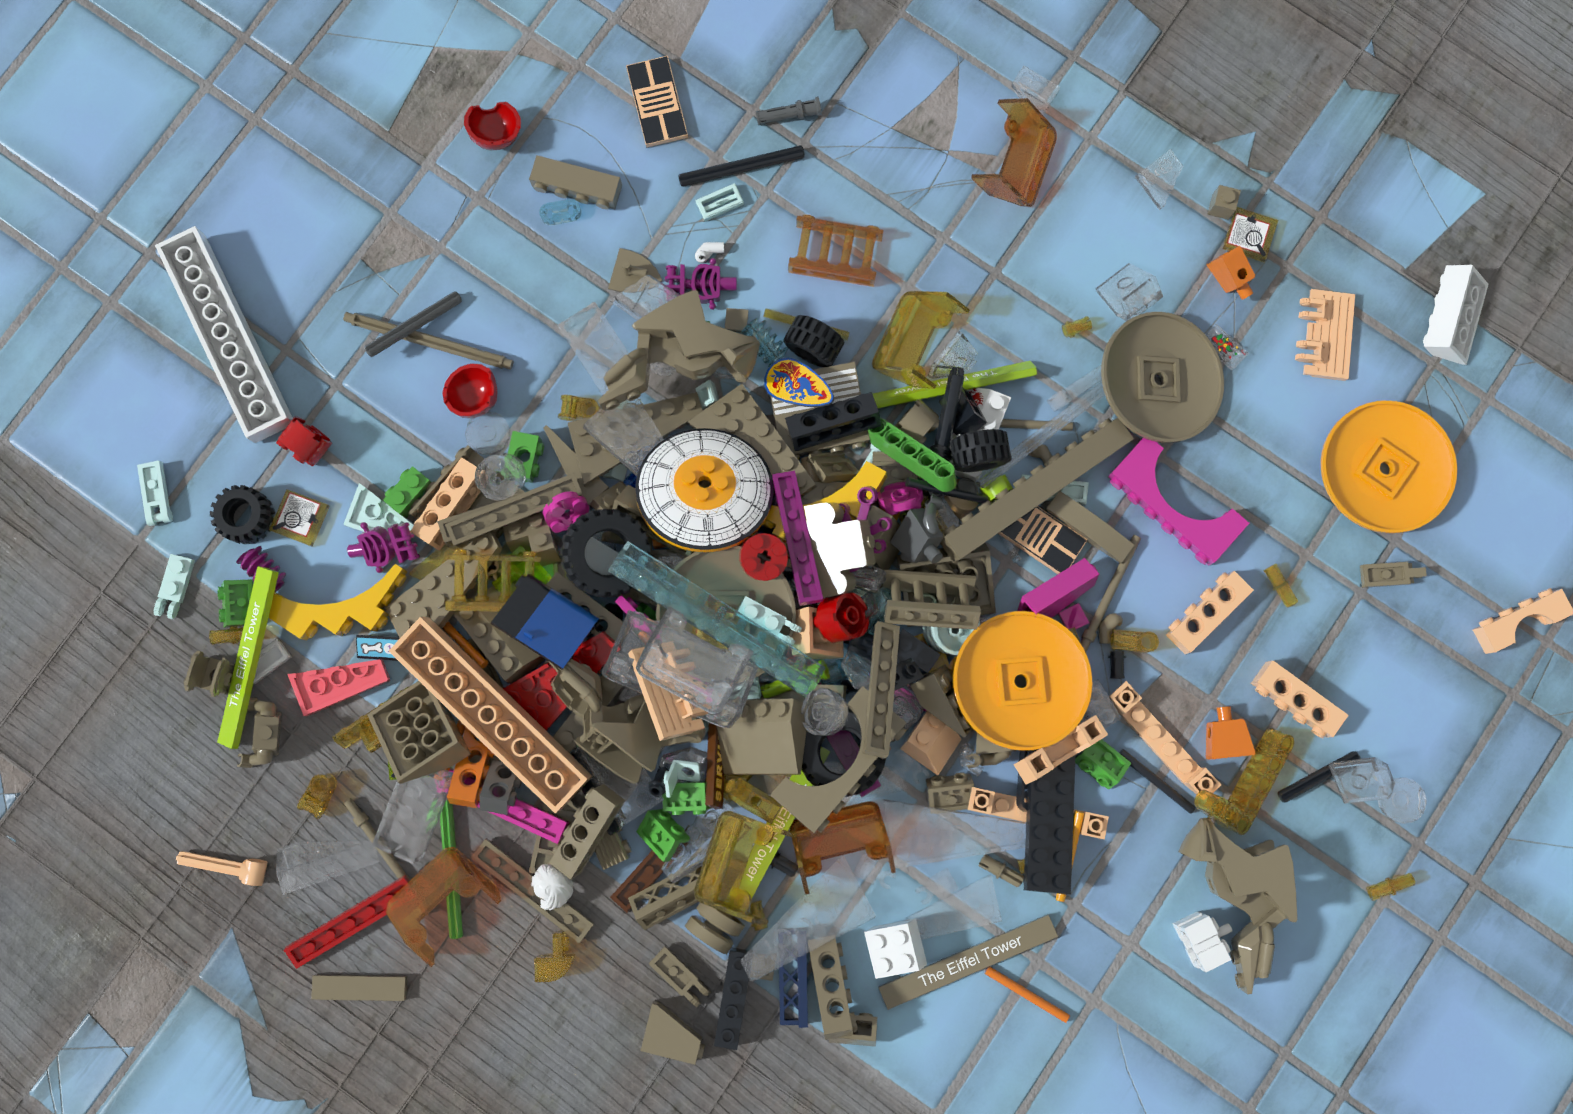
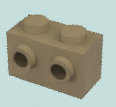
M836 1011V1013L832 1014L840 1015L843 1011ZM869 1013L855 1015L857 1027H852L853 1035L829 1039V1043L876 1047L877 1017H873Z

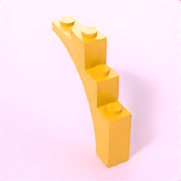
M866 461L858 474L843 488L829 497L810 504H804L805 518L804 506L834 502L838 504L847 503L850 507L849 515L852 521L857 520L861 506L857 498L858 491L862 487L872 486L878 493L887 479V472ZM867 491L866 493L868 499L872 498V493L870 491ZM771 505L770 512L763 525L769 529L775 527L772 534L786 543L779 507Z
M394 564L388 573L370 589L354 598L338 603L322 605L302 604L291 601L274 592L269 619L298 638L306 641L317 633L318 624L335 635L343 636L353 627L352 621L354 619L368 629L378 632L388 622L387 617L389 615L383 607L391 603L394 591L397 587H401L407 578L405 575L408 571Z

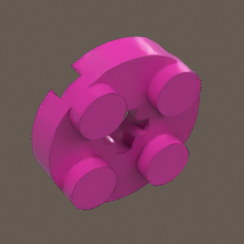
M905 482L889 484L884 487V492H878V505L890 515H895L899 511L920 509L921 502L923 501V490L907 487Z
M573 491L563 492L552 498L553 502L549 506L548 504L545 505L543 516L552 531L559 533L566 531L570 524H573L578 517L589 512V505L583 495L578 496L577 492Z

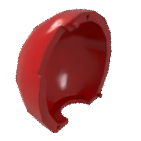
M498 102L494 108L487 110L476 105L468 108L464 116V127L471 141L481 148L490 151L501 150L510 146L516 140L521 128V118L517 110L508 102Z
M467 364L459 367L450 374L444 384L443 400L451 412L462 418L474 419L487 414L497 401V384L492 371L482 364Z

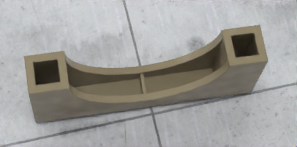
M864 686L860 688L847 704L858 719L862 737L857 758L846 773L835 781L821 786H804L794 783L785 777L770 795L814 834L817 830L821 833L830 823L827 818L832 812L837 814L846 803L842 800L849 793L852 796L861 786L858 781L864 775L868 778L876 768L873 763L878 757L863 754L869 693ZM895 712L892 714L890 743L894 739L899 741L907 731L904 728L906 722Z

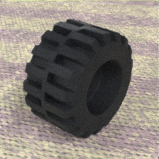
M797 315L783 339L785 345L794 354L819 367L832 366L845 343L843 338L833 328L820 320L804 315Z
M987 429L960 435L950 441L956 471H984L1003 466L1012 460L1007 432L1003 430Z
M233 485L231 490L223 489V495L217 494L215 498L218 500L216 503L212 502L211 507L214 510L210 511V516L214 518L211 520L212 526L216 527L214 530L221 534L222 537L239 544H250V542H259L258 537L263 539L267 536L265 532L271 531L272 527L269 525L275 521L271 514H275V510L270 507L273 504L270 500L266 499L267 496L245 485H240V487ZM249 503L252 510L251 517L246 524L237 527L234 523V513L239 506Z

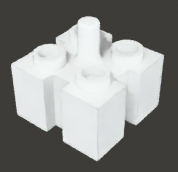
M1195 912L1172 923L1194 967L1208 972L1231 960L1228 954L1231 950L1224 939H1219L1232 932L1229 923L1219 927L1213 917L1210 918L1208 915H1202L1200 912Z

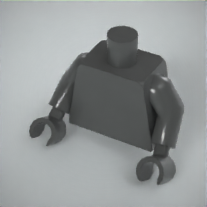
M932 494L931 500L925 502L926 508L910 509L890 541L893 546L901 551L900 557L903 561L918 563L930 560L932 564H935L942 559L943 554L937 548L943 540V534L939 529L936 512L940 509L943 502L942 498Z

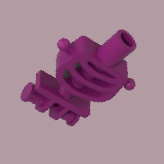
M715 258L710 259V265H698L693 271L691 280L685 279V264H680V275H676L677 266L668 265L666 266L667 276H665V281L669 282V285L665 286V291H667L665 301L669 302L676 298V292H680V295L684 294L686 288H691L692 291L700 288L703 292V296L699 295L701 304L710 303L709 308L714 310L716 308L714 302L720 301V291H737V277H721L720 267L715 266ZM703 272L702 279L697 280V276ZM709 273H711L710 279L708 280L707 276ZM706 288L711 289L712 295H709L707 293Z
M362 522L360 527L364 532L357 536L359 543L351 544L347 547V553L350 558L364 556L367 566H376L378 573H382V566L387 565L395 558V552L399 563L407 559L415 560L420 557L416 550L417 543L411 542L414 534L410 533L408 522L400 525L398 523L393 524L388 528V531L381 526L368 529V524Z

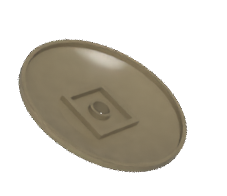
M1167 312L1140 314L1123 323L1112 334L1105 347L1101 363L1103 390L1115 415L1132 432L1155 442H1181L1202 432L1215 418L1221 406L1224 393L1222 364L1211 341L1192 322ZM1155 374L1159 375V377L1161 378V385H1158L1155 382Z
M734 546L716 552H694L670 572L658 597L656 620L661 642L673 641L676 651L689 649L690 655L687 658L675 660L676 664L694 662L696 668L687 673L710 683L737 684L754 679L774 666L789 645V643L780 638H774L734 617L745 596L786 617V620L794 624L796 620L794 596L783 573L767 581L752 579L743 571L740 565L739 552L742 546ZM762 554L757 555V558L761 559L760 563L762 564L764 561L769 560ZM724 607L730 608L733 614L732 618L728 621H723L719 617V611ZM783 625L779 633L792 638L794 631L790 627ZM696 629L703 631V637H716L729 643L728 650H717L705 645L696 635Z

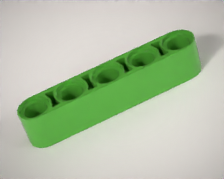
M880 418L881 426L868 430L870 442L874 447L938 490L949 492L956 487L955 468L950 462L885 419Z

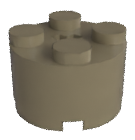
M918 399L912 409L910 408L896 423L895 427L923 444L927 439L924 435L927 432H933L938 427V418L940 416L922 400Z

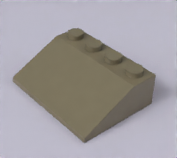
M983 543L954 563L944 548L938 549L943 554V557L935 564H932L930 560L918 563L903 561L900 555H896L898 571L976 576L973 595L969 596L970 606H980V615L996 613L990 550L986 543ZM901 591L903 601L915 602L914 592ZM923 593L924 602L938 603L936 593ZM946 594L947 604L961 605L959 595Z
M513 576L470 598L453 614L498 673L509 684L526 676L545 660L512 637L509 638L507 634L491 624V621L517 588L515 587L517 580Z
M417 681L367 714L399 784L450 768L471 754L450 711L420 681Z
M794 698L720 701L716 724L724 774L801 775L810 706Z

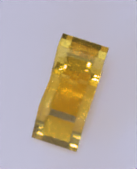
M555 931L552 934L553 955H538L534 958L535 982L558 980L571 969L575 954H566V951H569V936L565 937L564 931Z

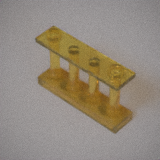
M453 549V553L447 554L446 559L455 560L454 595H452V599L446 600L445 610L499 612L510 598L511 561H525V577L528 574L534 576V562H541L542 555H537V551H523V555L467 554L466 549ZM464 560H478V596H475V599H466L464 595ZM488 561H502L501 596H499V600H489V596H487Z

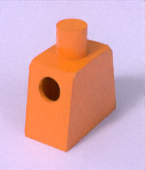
M1241 246L1222 254L1206 264L1226 293L1236 290L1241 300L1254 293L1248 282L1255 278V274Z
M1231 706L1217 708L1218 721L1208 722L1206 725V759L1256 755L1246 721L1244 719L1232 720Z

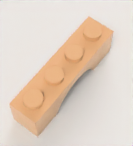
M1551 588L1539 592V597L1534 600L1528 598L1519 602L1518 605L1520 607L1514 610L1510 607L1498 613L1499 617L1495 619L1489 617L1478 622L1480 626L1473 629V632L1485 654L1497 652L1516 643L1515 631L1517 625L1527 616L1547 625L1557 623L1573 615V608L1563 590L1552 591Z
M1094 715L1078 724L1070 734L1059 742L1048 747H1042L1013 765L1024 783L1029 784L1050 772L1062 762L1103 739L1108 733L1098 717Z

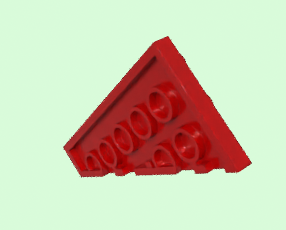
M603 631L582 643L572 656V659L580 664L589 666L593 672L598 674L620 649V646ZM550 663L541 666L503 688L546 731L568 708L552 689L551 683L556 677L557 672Z

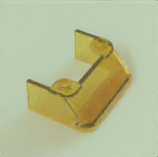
M906 292L899 300L872 360V367L878 372L909 386L935 389L937 385L925 377L926 370L919 365L934 329L947 326L951 322L953 313L969 314L970 309L948 292Z
M732 811L723 812L717 820L695 885V898L700 903L751 923L767 925L769 920L749 913L752 903L751 896L747 891L740 889L739 886L753 844L760 846L768 845L773 840L775 832L796 838L797 833Z

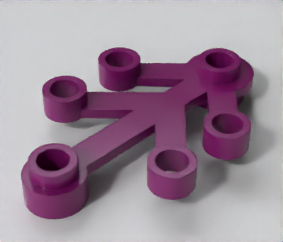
M872 486L862 487L857 493L858 501L861 503L857 520H867L871 504L875 503L878 498L877 490ZM867 491H870L872 493L871 499L867 498ZM840 503V506L845 508L842 523L852 521L849 515V505L847 503ZM889 517L880 518L876 524L870 526L871 535L890 530L892 520ZM882 520L887 522V528L882 527ZM883 539L874 540L875 545L876 542H879L882 546L881 550H878L875 546L873 548L874 553L878 554L885 551L886 542ZM860 568L850 569V572H855Z

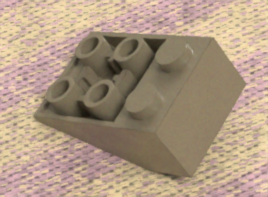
M946 664L923 675L922 679L910 685L920 705L959 735L966 737L973 730L959 709L954 695L953 671L948 669Z

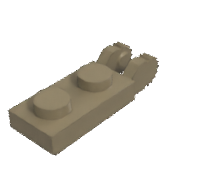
M666 946L649 962V965L681 996L684 995L695 1007H698L701 1002L688 991L693 984L703 995L708 996L711 993L698 980L699 977Z

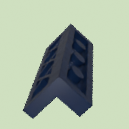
M778 929L780 1025H799V1028H808L806 929ZM797 934V944L790 951L783 944V935ZM783 949L788 953L784 958ZM796 949H797V957L793 954V952H794ZM789 956L797 961V968L792 974L784 968V961ZM797 972L798 981L793 977ZM784 973L788 976V978L785 981ZM790 979L798 986V991L792 998L784 992V986ZM784 996L789 1000L785 1005ZM797 996L798 1005L793 1001ZM791 1003L798 1009V1019H784V1010Z

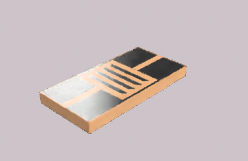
M668 56L626 65L646 148L688 138Z
M1038 506L998 533L1056 574L1061 573L1072 565L1087 539Z

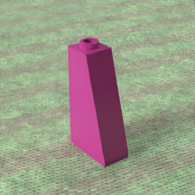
M1085 558L1023 595L1017 611L1035 612L1036 615L1039 613L1050 618L1054 617L1095 586L1099 576L1096 567Z

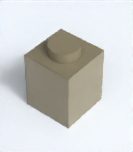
M1219 185L1212 194L1207 214L1229 220L1236 211L1241 190Z

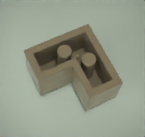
M543 512L527 516L503 526L505 540L513 556L532 551V555L539 567L561 561L554 532L547 525Z

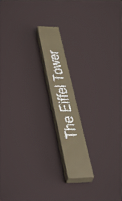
M1047 914L927 965L920 971L911 972L878 986L887 1010L1057 938L1058 935Z

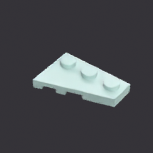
M360 483L343 524L364 532L360 527L362 522L368 524V529L381 526L387 531L390 526L397 523L400 525L408 522L410 531L414 526Z

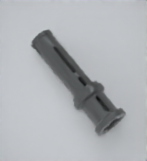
M819 96L815 97L814 100L803 102L797 100L792 105L756 111L758 125L791 118L804 120V117L822 116Z

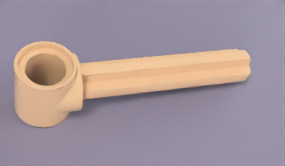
M180 851L176 857L178 865L239 876V880L242 881L241 883L251 886L263 885L268 863L260 859H246L241 863Z

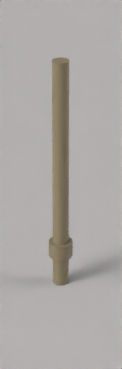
M1133 535L1130 540L1134 544L1133 549L1123 563H1119L1088 629H1085L1081 636L1083 639L1080 644L1084 648L1085 653L1090 643L1094 642L1097 636L1096 631L1138 547L1141 538Z
M352 798L346 801L344 805L354 817V823L357 827L362 828L396 877L399 879L404 875L407 876L418 893L417 897L413 900L425 915L432 910L368 822L369 818L366 813L360 811Z

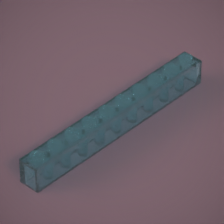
M629 541L626 542L610 566L608 572L807 698L818 685L825 669L823 665Z

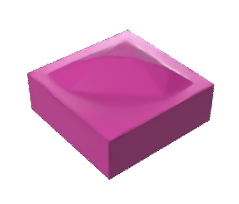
M1079 603L1058 613L1063 625L1070 632L1089 623Z

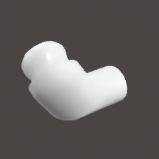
M724 242L703 243L696 251L695 259L699 263H704L713 253H724Z

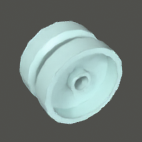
M922 626L923 636L927 644L935 651L951 655H958L962 644L974 630Z

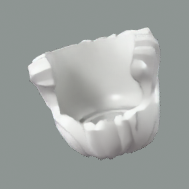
M542 864L532 877L531 886L534 887L536 896L542 898L541 908L544 910L562 907L573 894L572 879L570 880L551 864Z

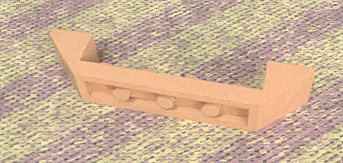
M1127 681L1109 696L1122 718L1173 774L1202 800L1205 801L1221 786L1207 768H1201L1140 702L1142 697Z
M972 787L967 810L1026 822L1027 812H1023L1018 808L1016 796ZM1083 811L1084 817L1080 834L1105 840L1109 817Z

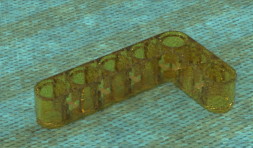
M1273 728L1266 730L1255 749L1256 755H1252L1229 799L1226 800L1212 792L1201 790L1195 797V807L1220 826L1239 835L1246 834L1293 749V736Z

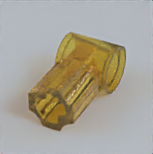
M1112 630L1111 649L1149 653L1156 650L1159 645V639L1153 632ZM1143 637H1147L1151 641L1149 649L1142 645Z

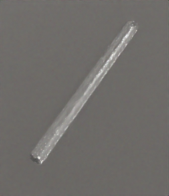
M1102 382L1011 450L1012 460L997 468L985 470L975 478L977 485L981 488L988 486L1104 397L1105 393Z

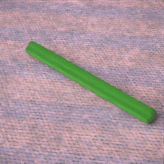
M443 800L439 802L449 937L450 939H459L463 936L453 804H450L448 800Z

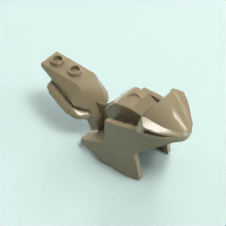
M693 290L684 293L633 323L632 327L638 331L637 349L631 351L628 355L625 354L605 373L603 378L609 390L598 402L604 411L606 409L613 410L626 400L633 401L639 398L648 389L650 364L655 362L665 363L674 367L677 373L693 380L711 376L719 367H726L737 382H746L755 366L760 343L755 336H746L706 322L698 291Z
M572 658L563 670L550 663L557 672L556 677L551 683L552 689L570 711L572 710L576 715L583 718L584 733L575 739V743L613 773L633 784L639 781L642 766L650 772L655 770L662 747L688 742L700 743L705 737L706 730L704 728L691 734L660 741L643 694L629 698L624 703L606 707L602 705L600 676L593 672L589 666L580 664ZM692 703L693 709L699 707L696 703ZM702 716L692 718V720L701 719Z
M1200 818L1184 838L1178 852L1195 861H1207L1205 878L1210 892L1245 911L1250 916L1252 922L1248 923L1231 940L1232 950L1230 957L1237 969V974H1235L1237 987L1246 994H1252L1254 978H1268L1269 974H1271L1275 949L1273 929L1284 919H1288L1293 923L1297 922L1296 887L1290 849L1288 845L1284 844L1275 848L1273 840H1266L1242 849L1220 832L1210 818Z

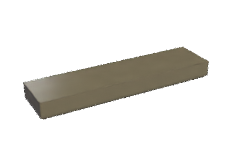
M316 974L312 976L311 1000H406L407 976Z

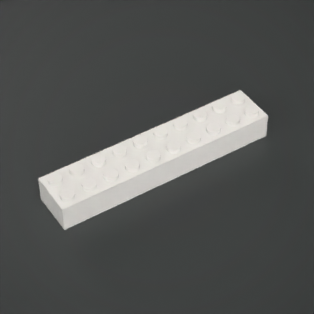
M194 226L156 244L155 247L245 437L257 443L284 430L293 417L205 234Z

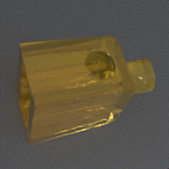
M738 778L737 781L731 779L726 785L725 790L729 793L728 798L768 823H773L782 807L773 797L742 778Z

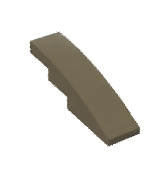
M1061 491L1057 493L1047 507L1049 513L1065 522L1066 526L1087 539L1088 543L1121 564L1134 547V544L1118 531Z

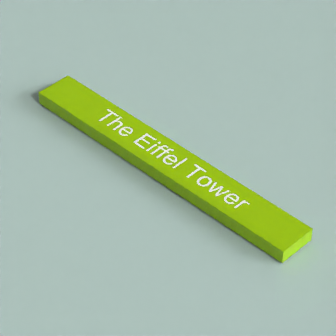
M1030 360L964 374L962 387L969 390L1036 376L1037 369ZM948 378L872 394L877 408L945 395Z
M261 566L257 567L217 743L230 749L239 748L279 574L278 571Z
M821 747L820 756L824 764L830 751ZM802 769L801 775H791L789 779L800 785L812 786L802 772ZM778 802L722 906L741 917L795 819Z

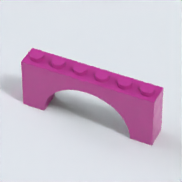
M1142 438L1108 476L1111 480L1110 483L1116 489H1122L1133 504H1139L1150 519H1156L1162 524L1161 528L1166 533L1173 534L1178 538V543L1183 548L1196 554L1195 558L1200 563L1207 564L1208 566L1215 563L1249 525V522L1233 508L1225 512L1221 517L1212 520L1192 519L1174 510L1162 497L1155 478L1156 462L1164 448L1155 441Z

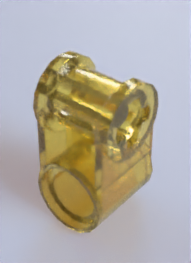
M561 395V413L558 414V418L561 420L577 421L602 415V409L594 399ZM589 407H596V410L593 414H586V410Z
M329 773L314 776L299 800L297 809L301 811L304 809L314 814V818L320 819L325 813L337 787L335 776ZM322 778H324L327 782V788L325 790H323L320 787V781Z

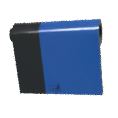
M528 574L526 577L522 575L515 585L517 587L491 621V624L563 670L584 639L588 638L592 633L599 618L533 575Z

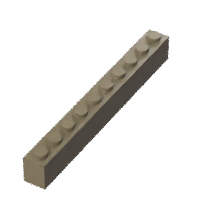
M1110 418L1104 420L1098 425L1099 430L1094 432L1092 429L1082 435L1083 441L1078 444L1074 441L1064 448L1066 451L1060 456L1059 453H1056L1047 460L1049 462L1048 465L1045 467L1039 465L1031 470L1032 476L1027 479L1023 476L1013 483V489L1008 491L1005 488L996 494L997 500L992 503L988 500L978 507V513L973 515L971 512L961 518L962 524L957 527L953 524L942 532L944 536L940 544L954 563L965 557L1132 441L1134 438L1125 425L1118 418L1112 421Z

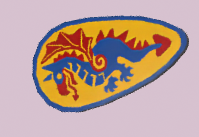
M787 357L777 360L768 368L764 377V385L768 394L776 400L804 407H823L834 402L833 392L826 381L797 359Z

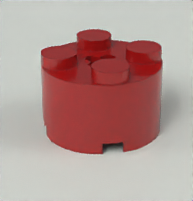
M295 416L278 437L276 443L285 450L290 449L294 452L293 457L300 463L304 464L306 462L313 467L333 443L313 425H304L306 421Z
M762 533L754 535L744 542L739 552V561L743 571L749 577L755 580L767 581L778 577L784 571L788 561L786 546L779 538L771 534ZM766 551V556L769 557V560L764 561L762 564L760 563L761 559L757 558V555Z
M844 593L825 598L817 608L814 625L831 643L861 637L866 633L869 625V617L866 618L865 610H867L866 604L855 593Z

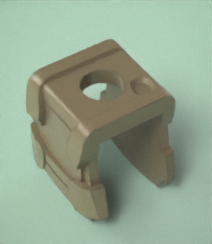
M196 651L191 657V663L184 680V688L186 691H191L194 687L210 690L211 697L219 696L220 693L228 695L235 664L229 663L223 657L222 660L204 656V653L201 651ZM215 670V673H214V676H213V680H212L211 675H212L213 671Z

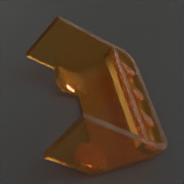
M1028 98L999 99L997 104L1008 114L1004 129L1011 139L999 174H972L971 179L989 196L1022 207H1031L1034 205L1057 140V133L1052 124Z
M867 801L846 806L837 814L832 812L827 818L830 823L821 833L817 830L814 834L798 819H795L790 826L805 895L810 894L806 877L814 876L821 871V860L861 850H866L867 856L874 860L887 858L891 873H896L891 844L879 806L875 802Z
M448 847L442 850L388 901L386 913L404 943L432 967L435 964L434 950L425 942L427 930L420 921L453 890L463 897H472L482 889L497 904L501 902L499 888L457 848Z

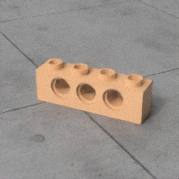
M461 457L447 479L441 484L436 495L427 504L420 518L415 521L410 532L440 551L445 543L436 520L439 521L467 512L491 477Z
M1235 571L1221 574L1215 580L1217 585L1213 589L1207 588L1199 596L1202 600L1196 605L1192 603L1184 611L1186 615L1181 620L1177 618L1168 627L1170 631L1166 636L1184 654L1191 653L1254 591ZM1221 590L1227 593V601H1223L1220 598L1219 593ZM1205 605L1212 609L1211 617L1205 615ZM1189 621H1193L1196 624L1197 629L1195 632H1191L1188 629Z
M1273 660L1265 662L1251 682L1256 687L1255 691L1264 697L1269 696L1275 701V706L1283 711L1288 710L1291 712L1293 719L1303 725L1305 723L1313 728L1311 731L1320 738L1334 737L1349 716ZM1278 681L1283 685L1281 693H1278L1275 689ZM1296 695L1302 700L1300 707L1294 703ZM1315 709H1318L1320 712V719L1318 721L1313 716Z

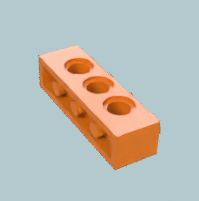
M465 727L463 739L471 754L455 764L447 799L450 804L477 808L484 780L490 767L488 766L490 757L494 758L495 754L481 741H477L476 736ZM475 755H480V756H482V758H481V760H480L479 762H477V763H471V762H470V760H471V758H472L473 756H475ZM467 778H476L472 785L464 784Z

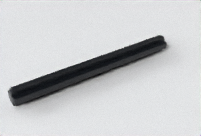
M799 145L681 173L678 175L680 185L684 187L802 159L805 153L803 147Z

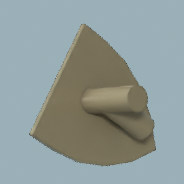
M619 248L608 289L618 292L635 293L650 289L662 282L657 269L649 260L638 253Z

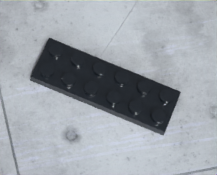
M1029 750V755L1036 750ZM1075 755L1028 784L1023 891L1071 895Z

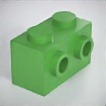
M413 466L401 474V480L386 491V497L383 499L385 503L405 518L410 515L409 512L414 501L418 498L421 499L425 495L426 488L431 483L427 477Z

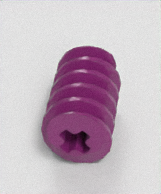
M261 546L246 551L236 561L237 564H241L243 570L247 571L249 577H253V581L255 580L258 566L275 571L280 570L279 565L271 567L274 563L273 559L265 561L268 557L267 552L259 555L262 551ZM285 572L278 574L275 593L285 583L283 580L286 576Z

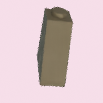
M654 1000L641 1051L695 1065L697 1058L702 1059L705 1045L701 1044L702 1036L663 1004Z

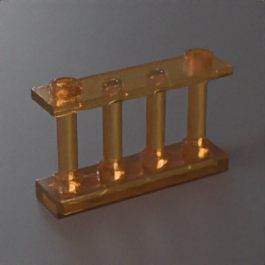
M811 215L797 216L796 227L802 228L798 254L795 258H789L788 273L874 287L876 272L870 269L875 241L882 242L884 230H880L872 225L862 227L815 219ZM811 230L824 232L819 260H816V262L809 261L806 258ZM832 234L845 236L841 262L838 265L829 264L827 261ZM854 237L866 239L862 267L859 269L851 268L849 265Z

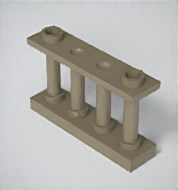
M885 570L882 590H891L892 600H887L884 623L977 630L981 614L980 606H970L969 596L973 595L976 576ZM900 591L914 592L915 602L901 601ZM923 593H936L938 603L924 602ZM946 594L959 595L961 605L947 604Z

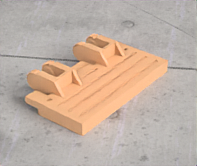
M1311 289L1309 298L1300 299L1301 306L1317 308V312H1299V319L1316 321V323H1307L1306 340L1296 342L1297 348L1314 350L1313 355L1304 353L1295 355L1296 361L1313 363L1312 365H1304L1303 375L1341 381L1349 379L1355 294Z
M673 641L631 649L628 654L659 740L662 741L703 730L705 726L702 718L692 720V718L706 715L712 709L709 705L693 709L692 703L703 701L707 697L706 693L692 694L686 675L676 677L677 674L689 672L696 668L694 662L676 664L675 660L684 659L690 655L689 649L676 651Z

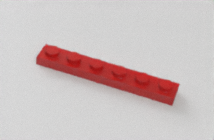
M404 875L285 947L284 952L297 969L414 899L418 893L407 876Z

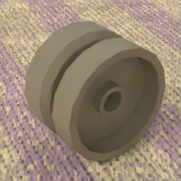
M703 897L697 906V911L702 917L692 915L685 927L701 941L727 955L734 944L727 934L739 936L745 925L730 911Z

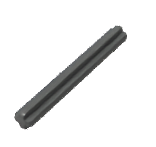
M457 291L450 293L365 345V351L370 357H374L462 302L461 296Z

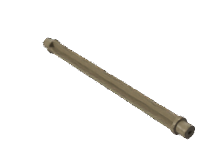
M346 312L343 318L345 322L351 323L353 326L377 331L382 334L398 326L358 313ZM414 331L402 339L480 361L501 369L511 370L514 363L513 360L507 359L506 356L482 351L419 331Z

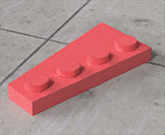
M381 659L287 674L303 716L306 717L391 681Z

